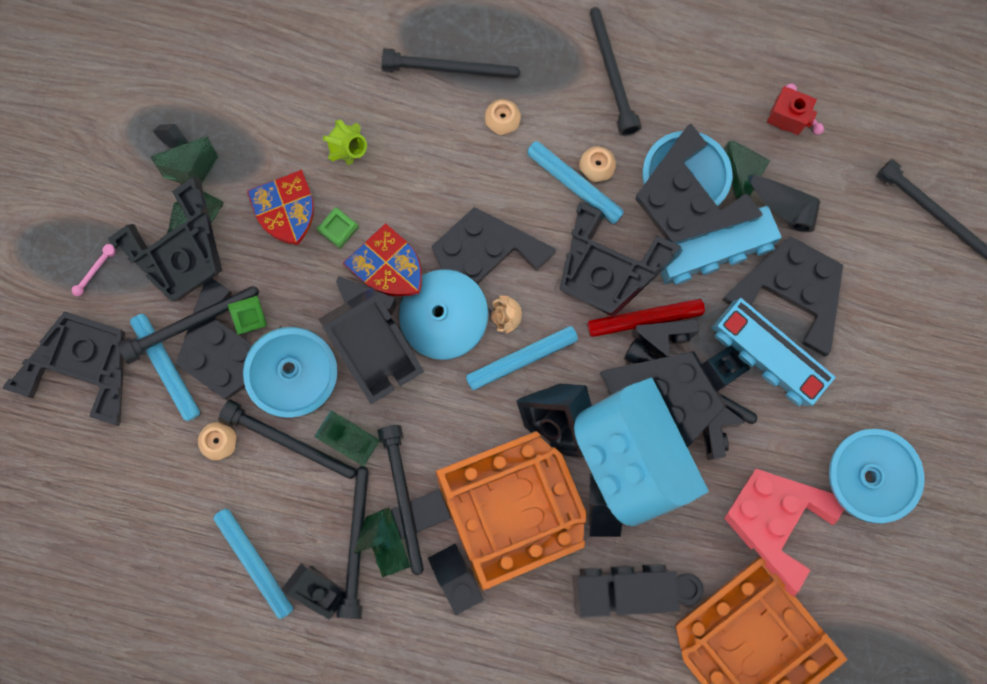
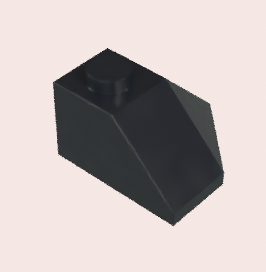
M560 383L521 397L516 401L524 427L531 433L537 431L551 443L550 446L552 448L555 447L562 455L584 457L576 440L574 426L577 416L583 410L592 406L586 385Z

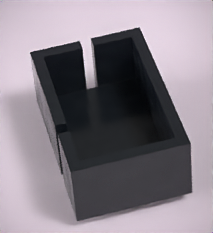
M372 287L319 318L322 327L370 404L395 390L387 378L389 375L392 374L398 384L402 386L424 372L396 323L392 320L380 296Z
M642 565V571H634V566L611 567V573H602V568L579 569L580 575H572L575 614L580 618L610 616V612L616 611V615L679 612L676 571L667 570L666 565Z

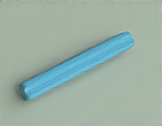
M535 141L528 148L527 154L591 207L602 211L605 218L612 224L618 222L623 216L624 211L539 141Z
M143 313L130 319V324L139 339L155 332L147 316ZM162 343L146 349L147 355L183 419L188 422L197 418L200 415V411Z
M572 326L562 329L466 376L467 383L472 390H476L575 343L578 339L577 333Z
M223 509L216 513L213 520L277 618L282 619L293 611V606L230 510Z

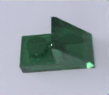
M330 410L314 436L363 467L379 443V439Z
M390 507L366 517L354 549V554L370 548L373 549L382 578L410 568Z

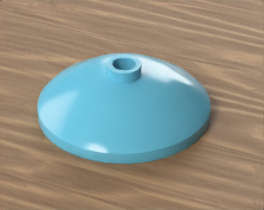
M683 131L668 134L651 147L643 164V184L647 182ZM699 133L706 141L707 146L684 164L716 205L719 206L731 187V163L725 150L715 140Z
M436 270L422 275L420 294L403 296L399 310L400 327L407 342L422 355L438 360L458 358L471 351L482 339L489 318L487 300L481 288L468 276L453 270ZM438 307H443L444 309L441 317L435 316V310Z
M283 327L263 335L250 348L243 366L245 388L252 401L265 412L286 418L303 416L319 408L331 395L337 379V363L329 345L316 333L299 327ZM285 363H293L294 366L291 370L286 371L283 369Z
M866 429L856 432L845 438L838 445L830 460L829 482L836 500L849 514L862 521L889 523L899 520L915 508L923 493L924 470L917 452L904 438L891 431ZM867 471L873 476L870 483L865 479Z

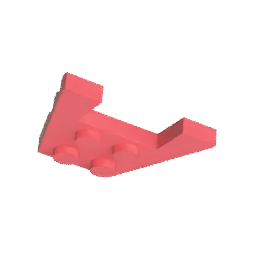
M755 469L724 519L751 550L754 548L766 561V568L772 574L776 573L786 585L784 587L785 590L794 597L802 587L810 569L782 551L784 544L805 508L831 525H834L839 520L844 508L838 503L833 493Z

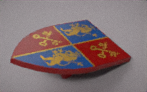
M299 170L247 190L254 214L263 230L277 240L299 245L307 234L314 216V201L303 171Z
M386 223L343 262L355 276L375 291L390 296L420 294L422 267L418 255L412 246Z

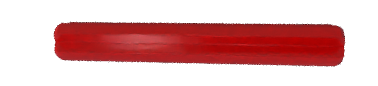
M695 299L619 314L614 317L609 316L590 320L587 323L590 337H597L632 330L636 325L667 323L702 316L705 313V306L702 299Z

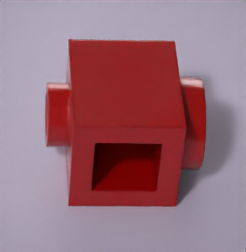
M783 86L775 99L766 123L799 136L805 127L810 128L814 122L817 111L813 110L817 99Z

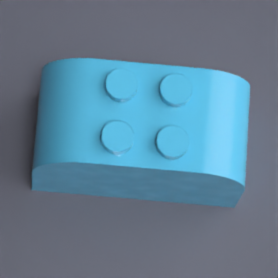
M653 378L630 385L583 410L577 416L574 429L578 445L609 509L625 525H640L684 506L709 492Z

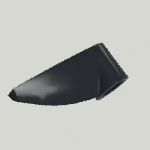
M755 174L748 176L750 184L760 198L775 213L789 222L788 227L790 229L807 233L815 230L821 202L819 199Z

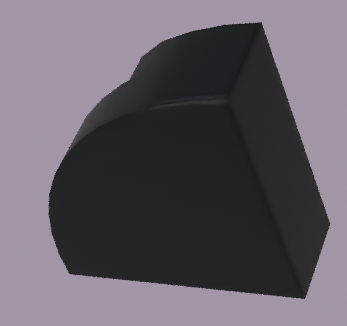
M176 124L159 125L153 130L155 135L165 145L178 153L185 154L192 148Z

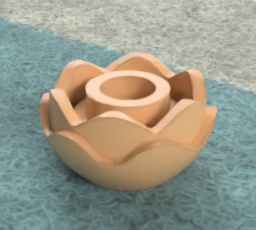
M499 99L492 102L486 109L485 124L498 135L509 134L515 131L520 124V110L512 101ZM504 114L505 118H501L500 115Z
M600 146L591 147L583 153L579 168L589 181L601 182L613 176L616 160L610 150Z
M499 296V299L492 302L494 310L491 319L497 325V331H505L507 334L518 327L522 319L520 305L513 298Z
M222 422L210 423L199 433L198 448L208 459L219 461L234 452L236 433L233 428ZM215 438L219 439L217 444L214 443Z

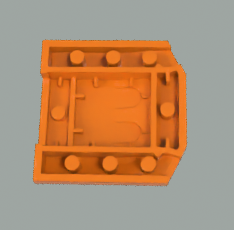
M537 431L435 472L448 511L473 574L482 591L585 548L583 538L586 510L563 455L555 447L552 448L546 443Z
M761 556L756 558L675 624L683 661L701 684H818L848 659L798 599L785 590L784 587L786 585L776 573L772 574L766 568V561Z

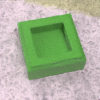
M335 207L317 227V231L341 249L358 230L359 226Z
M258 296L228 304L238 335L267 326Z

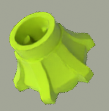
M341 119L335 121V128L328 136L323 135V141L327 142L330 152L327 158L331 162L341 159L345 160L347 165H350L354 162L355 158H360L365 154L367 141L361 135V126L358 123L349 126L345 125Z

